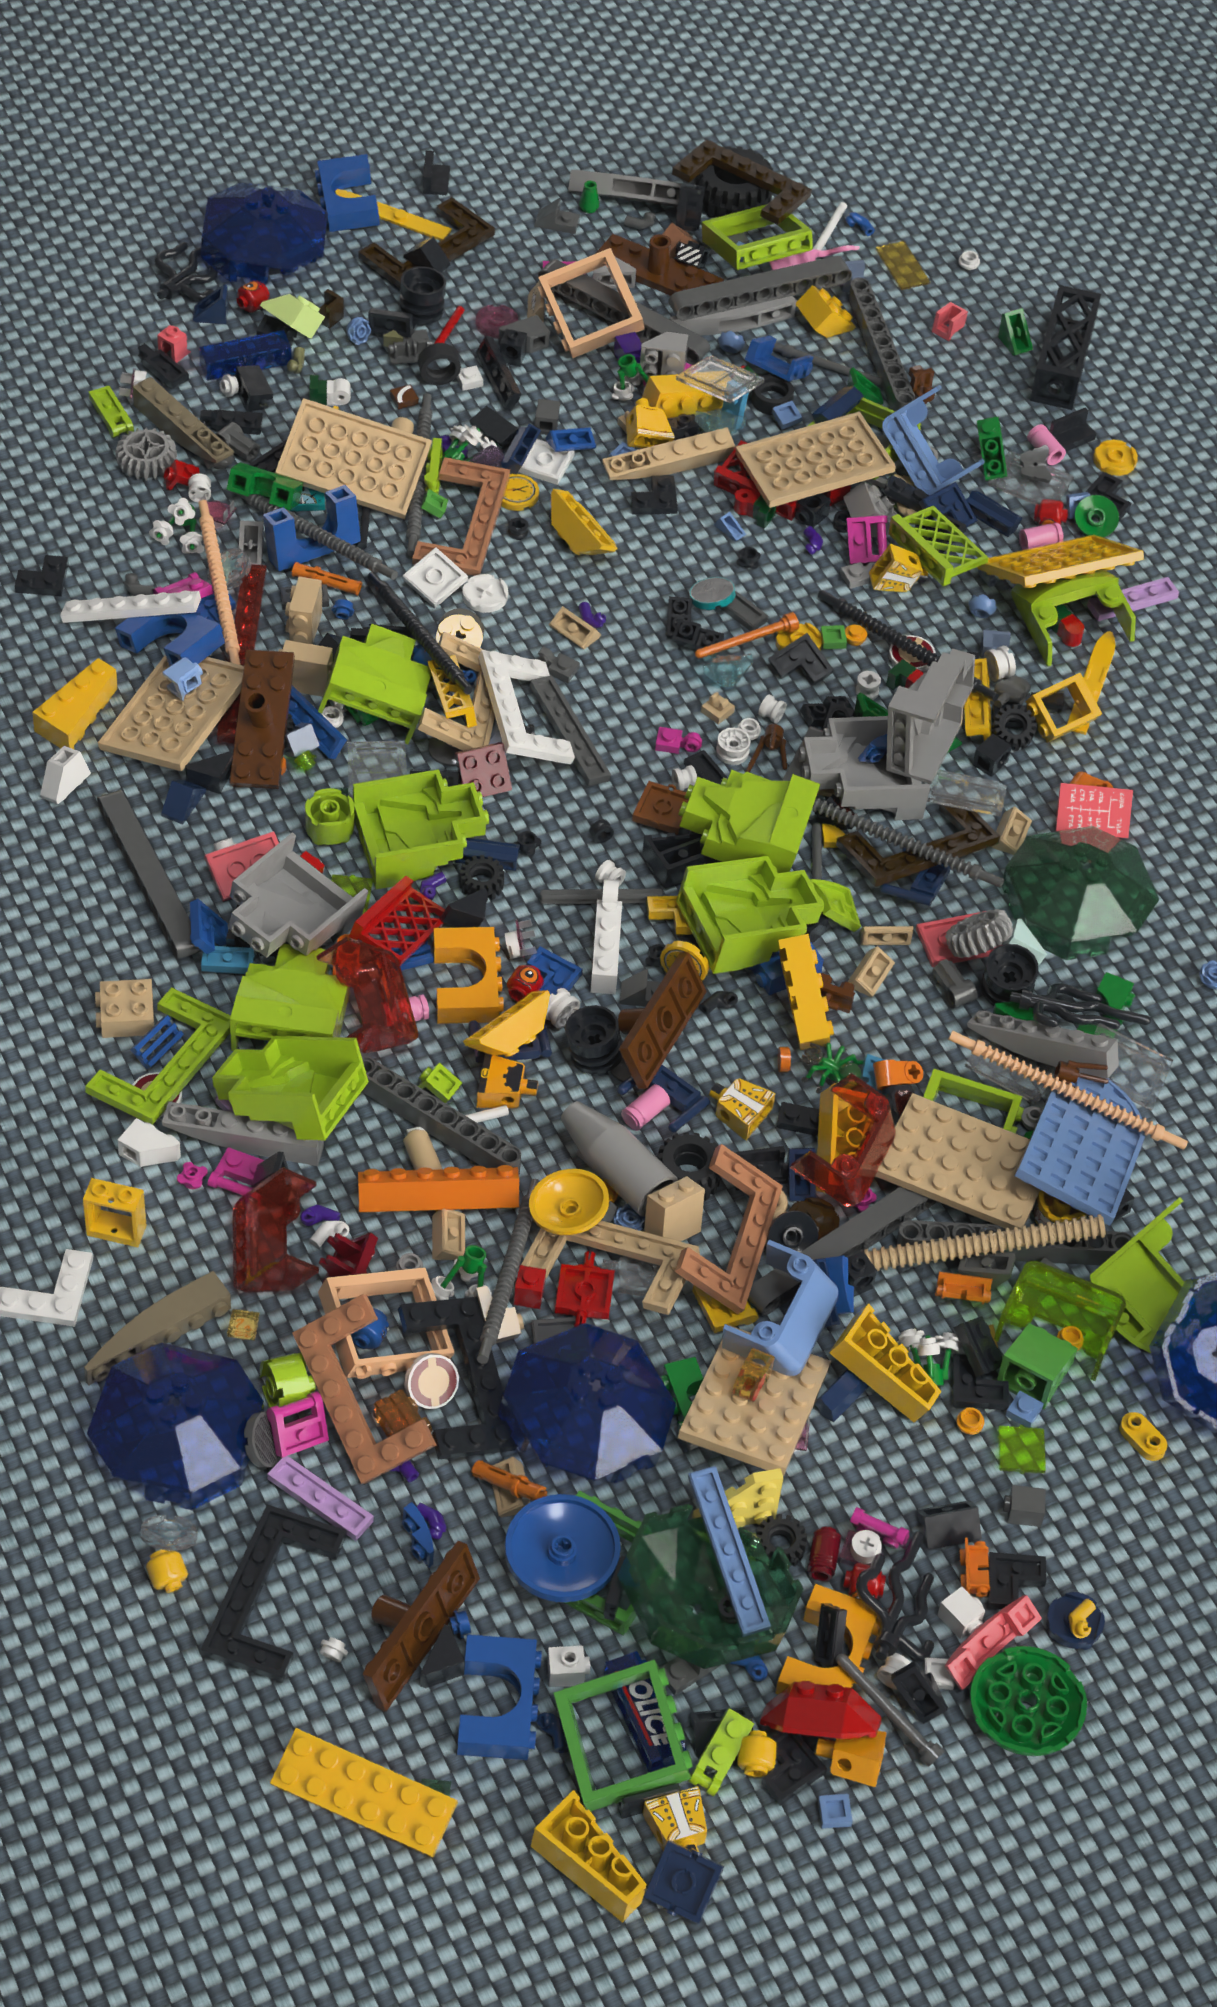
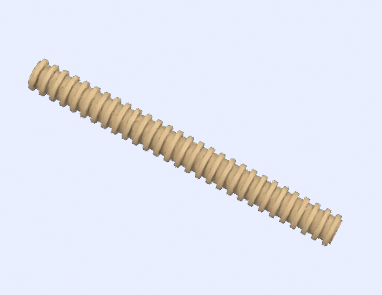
M1098 1214L1095 1218H1093V1215H1090L1088 1219H1085L1083 1216L1081 1220L1072 1218V1221H1068V1219H1064V1222L1061 1223L1057 1220L1055 1224L1047 1222V1225L1039 1223V1226H1034V1224H1031L1028 1228H1026V1225H1023L1021 1229L1014 1227V1230L1005 1228V1231H1001V1229H997L995 1233L990 1230L988 1234H984L983 1231L980 1232V1235H976V1233H972V1236L964 1234V1237L961 1238L957 1235L955 1239L947 1237V1240H943V1238H939V1241L931 1239L928 1243H926V1240H923L921 1244H918L916 1241L914 1245L906 1243V1246H901V1244H897V1247L894 1248L893 1245H890L888 1249H885L884 1246L881 1247V1250L872 1248V1251H868V1249H864V1253L878 1272L880 1268H884V1270H888V1267L896 1269V1266L904 1268L907 1264L911 1267L913 1263H917V1265H921V1262L929 1264V1261L938 1263L940 1259H942V1262H945L947 1258H950L952 1261L954 1257L963 1259V1256H967V1258H971V1255L974 1254L978 1257L980 1253H983L985 1256L988 1255V1252H992V1254H996V1251L1004 1253V1250L1007 1249L1009 1252H1012L1014 1248H1017L1019 1251L1021 1247H1025V1249H1029V1246L1038 1248V1245L1041 1244L1042 1247H1046V1244L1050 1243L1052 1246L1054 1242L1063 1244V1241L1071 1243V1240L1074 1239L1076 1242H1079L1081 1238H1084V1241L1088 1240V1237H1092V1239H1096V1236L1105 1238L1106 1231L1103 1216Z

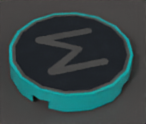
M722 577L700 580L690 589L692 604L702 610H713L715 606L721 605V608L726 607L736 597L735 585L731 580Z

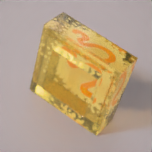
M232 1309L227 1331L228 1337L255 1341L260 1312Z

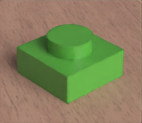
M428 489L424 495L421 508L441 519L445 513L448 499Z
M844 625L821 626L820 633L823 649H846L847 639Z

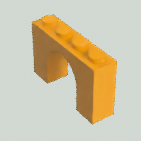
M494 927L434 928V963H466L478 968L484 975L481 981L469 987L437 988V1024L469 1023L472 1020L478 1023L491 1022L499 1016V1012H504L503 997L498 996V992H502V977H497V972H501V957H496V952H500L499 937L494 935Z
M815 1584L806 1606L803 1621L819 1626L821 1603H831L833 1606L847 1610L844 1641L850 1653L848 1658L864 1673L865 1668L860 1667L862 1660H869L874 1645L869 1641L872 1635L877 1636L881 1627L877 1615L861 1600ZM787 1656L777 1682L775 1694H780L793 1682L810 1681L821 1685L839 1684L852 1688L854 1683H857L840 1665L831 1668H821Z

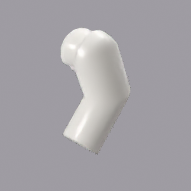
M325 1221L309 1241L315 1247L320 1248L329 1236L334 1237L335 1233L346 1237L349 1234V1226L343 1221Z

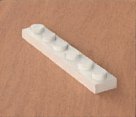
M182 591L178 593L162 592L154 595L139 594L129 597L116 596L104 599L71 600L65 603L60 616L63 623L194 613L197 611L201 596L199 591Z

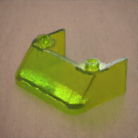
M1029 1261L1024 1265L1001 1313L994 1340L999 1342L1007 1323L1016 1327H1026L1029 1323H1032L1034 1316L1062 1328L1067 1326L1077 1327L1085 1336L1082 1343L1083 1351L1088 1356L1097 1359L1090 1380L1096 1381L1122 1318L1126 1301L1117 1292L1042 1262Z

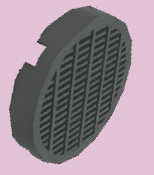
M267 1411L252 1414L244 1430V1438H248V1445H245L246 1453L255 1466L260 1468L273 1467L282 1457L276 1456L272 1426L267 1418Z

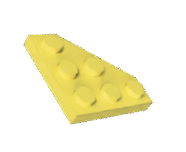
M781 1468L752 1473L744 1478L745 1484L735 1490L734 1487H730L724 1491L737 1529L757 1523L760 1525L763 1520L767 1522L768 1517L771 1515L775 1520L783 1483ZM699 1508L693 1511L691 1521L693 1534L702 1533L707 1535Z

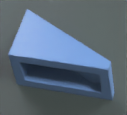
M730 512L719 518L714 524L715 527L735 542L746 535Z

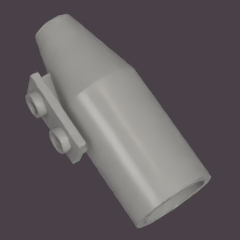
M579 1101L570 1104L562 1113L561 1121L578 1148L576 1155L640 1216H646L647 1195L678 1181V1178L622 1124Z

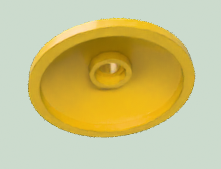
M564 1169L549 1174L538 1182L529 1198V1209L534 1222L543 1230L557 1235H573L589 1230L602 1220L609 1207V1194L605 1183L594 1173L582 1169Z

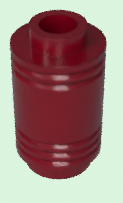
M824 1526L813 1533L807 1570L809 1576L817 1581H830L836 1572L841 1535L832 1527Z

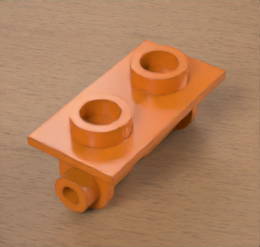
M939 1271L935 1296H941L942 1299L948 1297L985 1304L991 1300L992 1279Z
M966 1537L965 1548L960 1549L961 1566H966V1574H961V1587L970 1595L976 1594L978 1597H986L990 1591L989 1570H978V1568H989V1548L983 1541H977L974 1545H969L968 1537Z

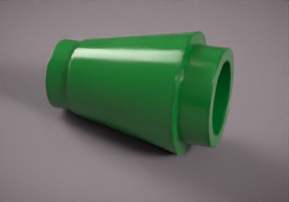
M586 181L579 200V206L585 213H594L600 205L597 184L594 181Z

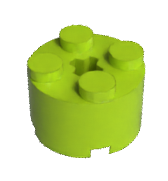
M326 788L316 791L310 800L309 798L305 803V828L314 844L335 845L350 841L354 831V802L349 795L346 797L338 789Z
M301 1352L261 1362L260 1377H266V1385L262 1386V1391L268 1408L273 1406L281 1407L304 1399L309 1393L315 1391V1382L312 1375H307L306 1362Z

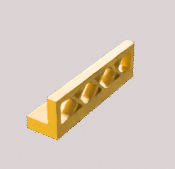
M450 656L453 662L459 667L456 656ZM434 660L427 661L446 719L464 715L468 728L477 726L470 695L465 694L457 684L451 681L448 683L441 682L444 678L449 679V677L442 670L436 669L439 666ZM449 691L455 692L453 696L446 695ZM453 704L460 705V707L449 709Z
M975 659L974 677L980 679L984 686L990 688L987 659ZM971 692L964 705L966 736L983 735L985 741L992 734L991 703L988 698L978 692Z

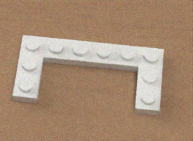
M481 650L478 658L505 752L572 764L575 757L570 741L526 733L510 679L516 678L531 681L550 676L546 662L538 659L523 658L517 655L502 654L496 651Z
M65 1250L54 1294L0 1287V1316L75 1327L93 1261V1253Z

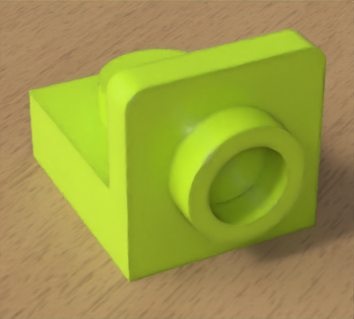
M440 1062L432 1069L428 1066L418 1077L421 1080L418 1087L421 1089L426 1087L444 1103L450 1100L462 1084Z

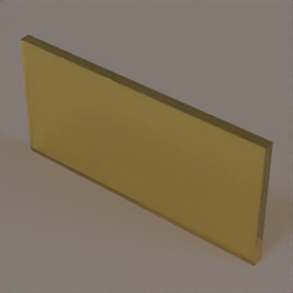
M905 241L876 247V251L901 290L930 284L928 277Z

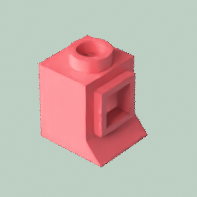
M949 302L936 312L932 332L950 341L953 334L964 327L968 311Z
M169 325L157 334L158 350L161 349L164 353L171 350V357L176 363L191 352L187 349L186 334L180 331L178 327Z

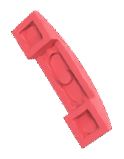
M1023 1595L989 1618L951 1655L945 1667L960 1690L966 1688L973 1681L976 1671L987 1658L995 1656L1016 1636H1023L1042 1619L1027 1595Z

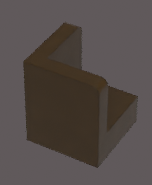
M327 289L324 291V304L319 307L320 310L318 312L325 316L321 324L330 329L344 318V298Z

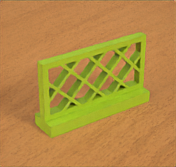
M934 506L903 518L899 514L891 517L888 535L903 549L916 553L919 556L921 566L943 587L951 583L952 577L988 563L989 557ZM932 515L937 519V521L924 518ZM910 523L917 524L920 526L919 528L912 527ZM922 525L934 527L935 531L922 529ZM938 528L948 530L951 534L938 532ZM922 536L931 537L933 541L925 540ZM936 538L948 540L949 544L939 543L935 541ZM952 541L959 542L965 547L951 545ZM936 549L945 550L947 554H941ZM949 553H962L963 557L949 555ZM966 554L976 556L977 559L965 558ZM950 562L958 563L961 565L953 568V565Z

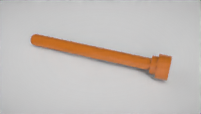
M794 612L787 613L780 618L779 622L695 651V657L700 659L781 630L789 633L799 629L798 618Z

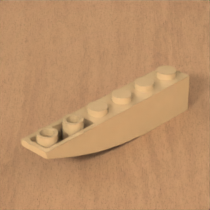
M728 427L604 458L602 462L609 480L648 478L726 461L734 450L735 444Z

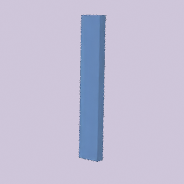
M716 1466L689 1473L688 1479L742 1637L770 1629L771 1625Z

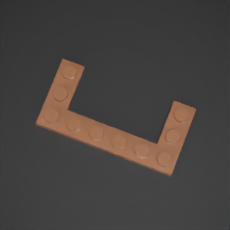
M444 457L439 472V480L480 487L481 491L463 549L418 541L412 557V564H417L436 547L465 574L472 576L481 574L510 478V469Z
M720 1144L714 1150L709 1169L750 1196L726 1272L691 1248L686 1247L680 1253L675 1272L739 1314L745 1310L783 1186L723 1144Z
M366 1294L356 1297L292 1333L361 1484L368 1483L436 1446L425 1420H420L376 1444L331 1345L378 1320Z

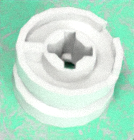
M1000 646L996 650H987L984 654V658L987 659L989 678L994 682L1002 680L1003 677L1010 678L1015 675V660L1013 654L1007 652L1009 650L1007 646Z
M735 727L722 730L718 735L716 754L720 761L730 765H739L748 759L751 744L748 733Z
M565 988L557 989L558 993L556 995L553 993L550 995L546 1020H551L552 1025L559 1029L565 1027L569 1016L580 1008V1001L575 996H570V993Z

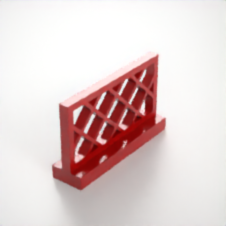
M741 440L737 446L747 444V442ZM735 447L723 465H718L714 470V486L734 495L737 490L743 488L760 493L754 482L747 478L749 474L744 470L741 461L736 455ZM739 465L740 471L733 472L728 468ZM798 500L776 506V514L792 521L795 517Z
M405 875L354 922L348 940L355 945L359 941H363L398 966H401L433 935L434 928H441L445 924L440 918H430L429 913H435L441 917L445 909L412 888L414 880ZM411 897L419 902L420 905L410 904L408 899ZM396 911H406L407 916H397ZM413 912H422L424 917H414ZM383 922L393 923L395 928H385ZM400 923L410 924L411 929H401ZM416 924L426 925L428 930H418ZM370 934L381 935L382 940H376ZM387 935H396L399 941L388 940ZM404 936H413L415 942L405 941ZM391 948H401L403 954L400 956L392 951Z

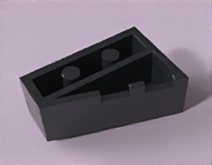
M690 831V835L675 836V833H667V837L652 838V835H644L642 855L665 889L682 883L688 866L722 862L701 854L704 844L700 843L702 834Z

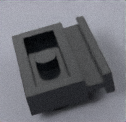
M983 1316L953 1327L976 1377L1001 1367L1002 1353L997 1348L990 1333V1328Z

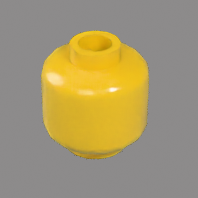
M164 1548L149 1556L150 1560L146 1564V1570L152 1586L157 1590L165 1589L166 1593L182 1588L181 1582L188 1577V1571L182 1555L178 1551H172L171 1548Z
M759 1730L750 1731L749 1735L742 1739L737 1764L744 1770L745 1775L765 1777L768 1772L775 1768L776 1742L772 1738L767 1737L766 1732Z

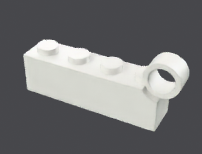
M604 880L602 900H597L590 993L616 995L622 901H617L619 881Z

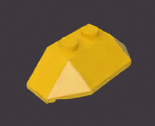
M553 489L551 492V525L557 530V535L568 543L569 549L577 555H597L615 552L617 549L616 543L594 517L573 498L574 496L569 491Z
M543 990L529 993L522 1000L463 1041L465 1046L491 1055L509 1057L519 1051L518 1047L536 1039L535 1035L544 1029L550 997L549 991Z

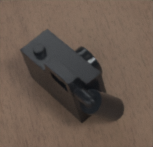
M682 414L678 417L667 419L674 434V440L709 432L706 416L695 417L694 414Z

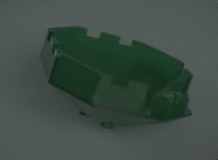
M1094 826L1027 836L1005 867L1003 876L1004 883L1002 889L1004 893L1008 894L1010 899L1009 907L1014 919L1023 920L1044 950L1066 961L1076 959L1077 954L1089 953L1090 957L1107 954L1112 937L1121 935L1129 937L1134 933H1138L1159 901V897L1137 847ZM1091 863V868H1082L1083 864Z
M686 1504L673 1507L669 1513L658 1515L657 1512L645 1514L617 1576L650 1643L702 1669L776 1651L788 1629L804 1589L799 1579H793L789 1571L791 1564L783 1548L777 1546L771 1559H769L760 1542L761 1538L756 1536L757 1533H752L741 1527L738 1529L771 1625L768 1630L742 1637L738 1623H726L721 1617L719 1602L728 1594L702 1517L687 1520L694 1506ZM696 1604H699L701 1606V1611H703L704 1613L699 1612L698 1615H696L693 1613V1608L690 1606L694 1607ZM727 1607L728 1613L732 1611L733 1608Z

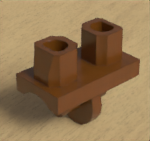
M921 365L909 368L910 385L915 399L933 389L934 371L932 368L924 370ZM935 393L924 399V403L927 404V402L932 401L935 398Z
M821 973L823 988H820L822 997L826 996L828 1009L850 1013L855 995L854 984L845 981L838 987L832 985L833 979L829 975Z

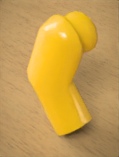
M1085 1599L1068 1617L1071 1633L1079 1639L1087 1637L1091 1633V1627H1088L1086 1618L1096 1607L1089 1599Z

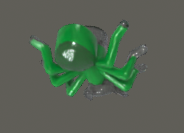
M810 1043V1047L813 1048L805 1050V1055H802L800 1062L814 1064L815 1066H812L808 1074L801 1079L802 1082L809 1080L816 1070H826L822 1074L816 1089L817 1094L823 1089L825 1081L830 1086L835 1083L855 1087L860 1083L861 1070L858 1065H863V1060H857L855 1054H851L843 1060L840 1059L841 1055L847 1052L844 1046L839 1048L835 1058L832 1059L831 1043L823 1045L827 1051V1057L824 1058L820 1046Z

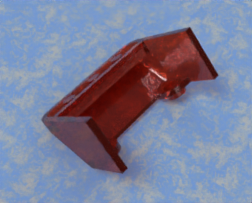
M345 937L317 955L318 961L335 966L336 977L340 983L352 987L354 990L363 1026L345 1038H356L360 1052L368 1054L403 1046L418 1038V1029L400 964L391 951Z
M850 1073L832 1086L830 1091L872 1120L854 1156L841 1154L830 1164L810 1150L790 1166L792 1170L846 1207H854L862 1202L896 1136V1129L887 1098Z
M282 1167L236 1202L233 1209V1284L236 1289L245 1293L292 1291L319 1272V1267L287 1254V1225L298 1218L301 1210L300 1198L317 1186L316 1181Z

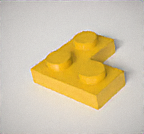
M647 896L649 920L674 919L676 935L692 934L676 902L678 896Z

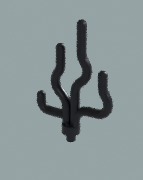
M227 232L211 244L194 249L189 254V266L178 274L171 266L164 263L163 260L180 255L188 249V244L182 242L172 249L159 252L155 256L154 263L159 270L169 276V280L160 285V291L157 292L158 298L161 300L164 298L171 299L179 292H182L195 301H201L214 292L213 289H208L203 293H199L188 285L195 283L204 284L213 281L217 277L219 270L232 261L231 255L227 254L211 266L208 274H191L197 270L198 257L215 252L232 239V234Z
M1053 984L1049 986L1046 995L1032 994L1033 991L1022 989V993L1011 992L1010 1002L1019 1003L1018 1009L1029 1010V1008H1032L1034 1020L1048 1027H1057L1059 1021L1055 1017L1044 1015L1043 1011L1056 1014L1063 1020L1073 1024L1095 1025L1114 1030L1120 1027V1022L1116 1019L1142 1025H1149L1151 1023V1018L1148 1015L1110 1007L1101 1003V995L1083 991L1068 984ZM1057 993L1069 995L1083 1002L1074 1003L1056 999ZM1095 1011L1111 1018L1097 1015H1079L1075 1013Z
M916 1531L912 1535L902 1560L895 1562L890 1568L888 1580L893 1601L888 1611L870 1594L867 1588V1583L875 1579L881 1572L885 1562L883 1554H876L871 1566L862 1571L856 1580V1592L860 1600L877 1615L880 1621V1631L873 1645L877 1651L875 1656L879 1660H886L887 1656L894 1655L898 1646L916 1660H925V1658L932 1654L934 1649V1643L931 1640H926L920 1649L903 1635L906 1627L919 1625L926 1618L928 1611L927 1595L934 1581V1576L931 1573H926L923 1576L916 1592V1613L899 1617L904 1603V1592L900 1582V1574L908 1570L914 1562L924 1538L923 1533L920 1531Z

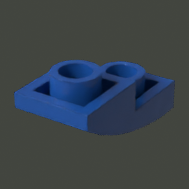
M887 734L871 741L858 757L859 762L875 763L879 762L884 755H887Z
M845 1256L825 1258L829 1277L838 1288V1299L836 1302L838 1315L854 1313V1286L848 1284V1258Z
M411 1502L403 1508L402 1524L405 1530L412 1535L411 1552L418 1561H423L428 1567H431L434 1562L431 1533L422 1514Z

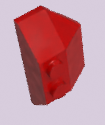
M810 1681L793 1682L766 1704L760 1718V1725L769 1726L784 1733L838 1739L860 1738L863 1736L871 1738L877 1736L881 1725V1716L853 1688L843 1687L839 1684L821 1685Z

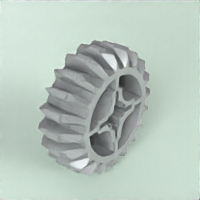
M146 427L145 430L137 428L136 432L129 431L128 435H122V439L118 441L115 454L118 467H121L123 473H128L129 477L135 475L137 480L142 477L147 481L150 477L156 480L158 475L164 477L166 468L170 467L177 457V450L174 440L171 439L170 435H165L164 431L157 432L156 428L148 430Z
M1004 910L981 911L957 922L956 925H953L946 932L947 946L955 957L960 958L986 953V951L1002 945L1003 942H1006L1012 936V922Z

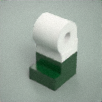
M310 375V401L333 406L345 405L350 401L351 386L348 380L343 378L319 380V375Z

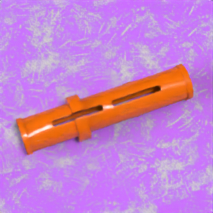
M295 562L292 569L293 577L322 580V585L327 584L328 587L352 593L356 596L361 591L362 581L321 570L319 566L314 568Z
M482 1460L476 1461L472 1467L473 1477L506 1489L517 1498L524 1497L534 1501L547 1496L546 1487L529 1481L528 1477L524 1475L517 1476Z

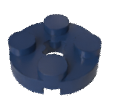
M1079 1592L1065 1593V1596L1056 1598L1049 1606L1046 1616V1625L1049 1630L1048 1635L1053 1641L1065 1647L1083 1650L1090 1649L1102 1634L1105 1625L1104 1614L1100 1612V1609L1096 1606L1097 1602L1090 1596ZM1085 1599H1089L1096 1607L1086 1618L1088 1627H1091V1633L1087 1637L1079 1639L1071 1633L1068 1617Z

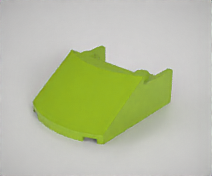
M1099 569L1094 574H1077L1076 578L1073 579L1059 578L1056 579L1055 583L1050 584L1041 582L1037 583L1036 587L1023 588L1022 585L1016 584L1011 589V597L1047 666L1052 665L1053 643L1046 628L1055 625L1058 620L1055 606L1097 594L1104 606L1113 609L1129 642L1135 641L1136 617L1118 585L1119 578L1106 570Z
M1181 1197L1090 1274L1096 1300L1113 1327L1135 1346L1160 1357L1167 1354L1217 1310V1281H1208L1194 1292L1159 1253L1170 1242L1173 1235L1171 1226L1164 1218L1184 1201Z

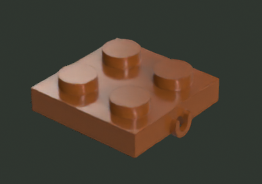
M648 781L633 812L632 821L678 835L682 816L678 814L683 801L686 803L689 801V799L685 798L686 792L677 790L673 784L665 786Z

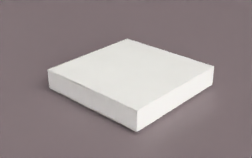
M536 439L518 473L558 485L574 458L575 451L555 452L547 442Z
M436 547L402 575L403 580L434 608L468 580V575Z

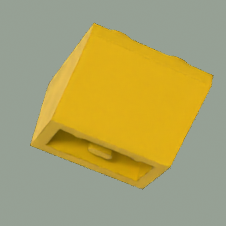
M812 285L796 302V306L813 329L826 338L853 331L856 328L851 321L853 319L851 314L841 308L842 302L836 296L831 298V295L824 288L819 290Z

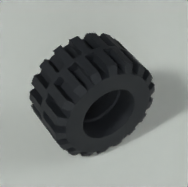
M683 1132V1136L675 1134L672 1140L666 1139L664 1145H661L657 1158L678 1180L687 1176L705 1189V1201L710 1198V1194L714 1195L716 1193L717 1187L720 1185L721 1176L709 1169L714 1150L718 1145L715 1142L710 1143V1138L707 1136L704 1138L700 1137L699 1133L689 1135V1132ZM693 1165L700 1170L688 1172L680 1169L678 1166Z

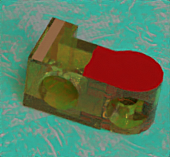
M752 1348L736 1378L732 1394L754 1402L765 1381L767 1382L772 1374L775 1357ZM761 1359L765 1362V1366L756 1365L753 1363V1360Z

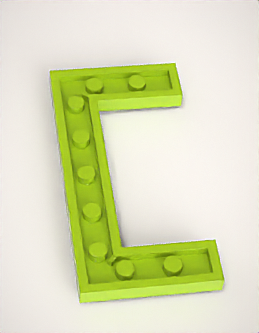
M172 987L157 1003V1010L197 1030L145 1091L101 1069L85 1086V1093L152 1125L166 1110L168 1102H172L230 1034L231 1015Z

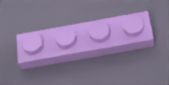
M1169 577L1122 590L1132 611L1178 599L1179 591ZM1098 597L1088 599L1087 607L1097 621L1116 616L1113 609L1104 606Z
M288 1456L283 1457L267 1474L269 1481L333 1526L346 1530L347 1535L355 1541L374 1522L372 1514Z

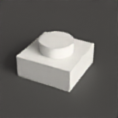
M477 366L460 370L457 380L462 391L483 387V378Z

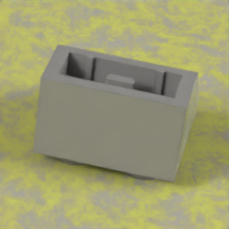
M665 332L642 343L640 365L648 378L649 376L684 374L688 334ZM639 374V380H644Z
M862 481L843 496L851 518L887 516L886 535H888L891 517L897 515L893 508L895 504L889 496H884L880 493L875 485L870 486L865 481ZM870 524L871 537H877V525Z

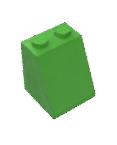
M1029 1323L1004 1354L997 1380L1009 1381L1010 1392L1017 1395L1019 1391H1022L1044 1403L1042 1409H1045L1073 1364L1078 1348L1066 1340L1051 1335L1045 1329Z

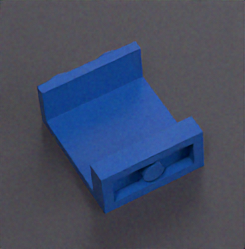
M769 335L751 340L744 360L787 381L807 377L812 371L813 356L808 355L796 358L789 364L771 355L777 341L776 338Z

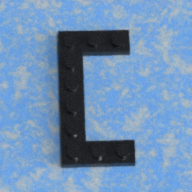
M477 1297L401 1304L398 1308V1313L404 1334L446 1329L456 1330L481 1424L435 1429L432 1432V1436L436 1443L435 1451L438 1460L515 1451L519 1445L492 1349L487 1363L482 1364L477 1361L482 1343L480 1336L484 1327V1320Z
M267 1504L201 1647V1655L283 1683L294 1658L293 1652L241 1634L283 1542L337 1560L347 1537V1531Z

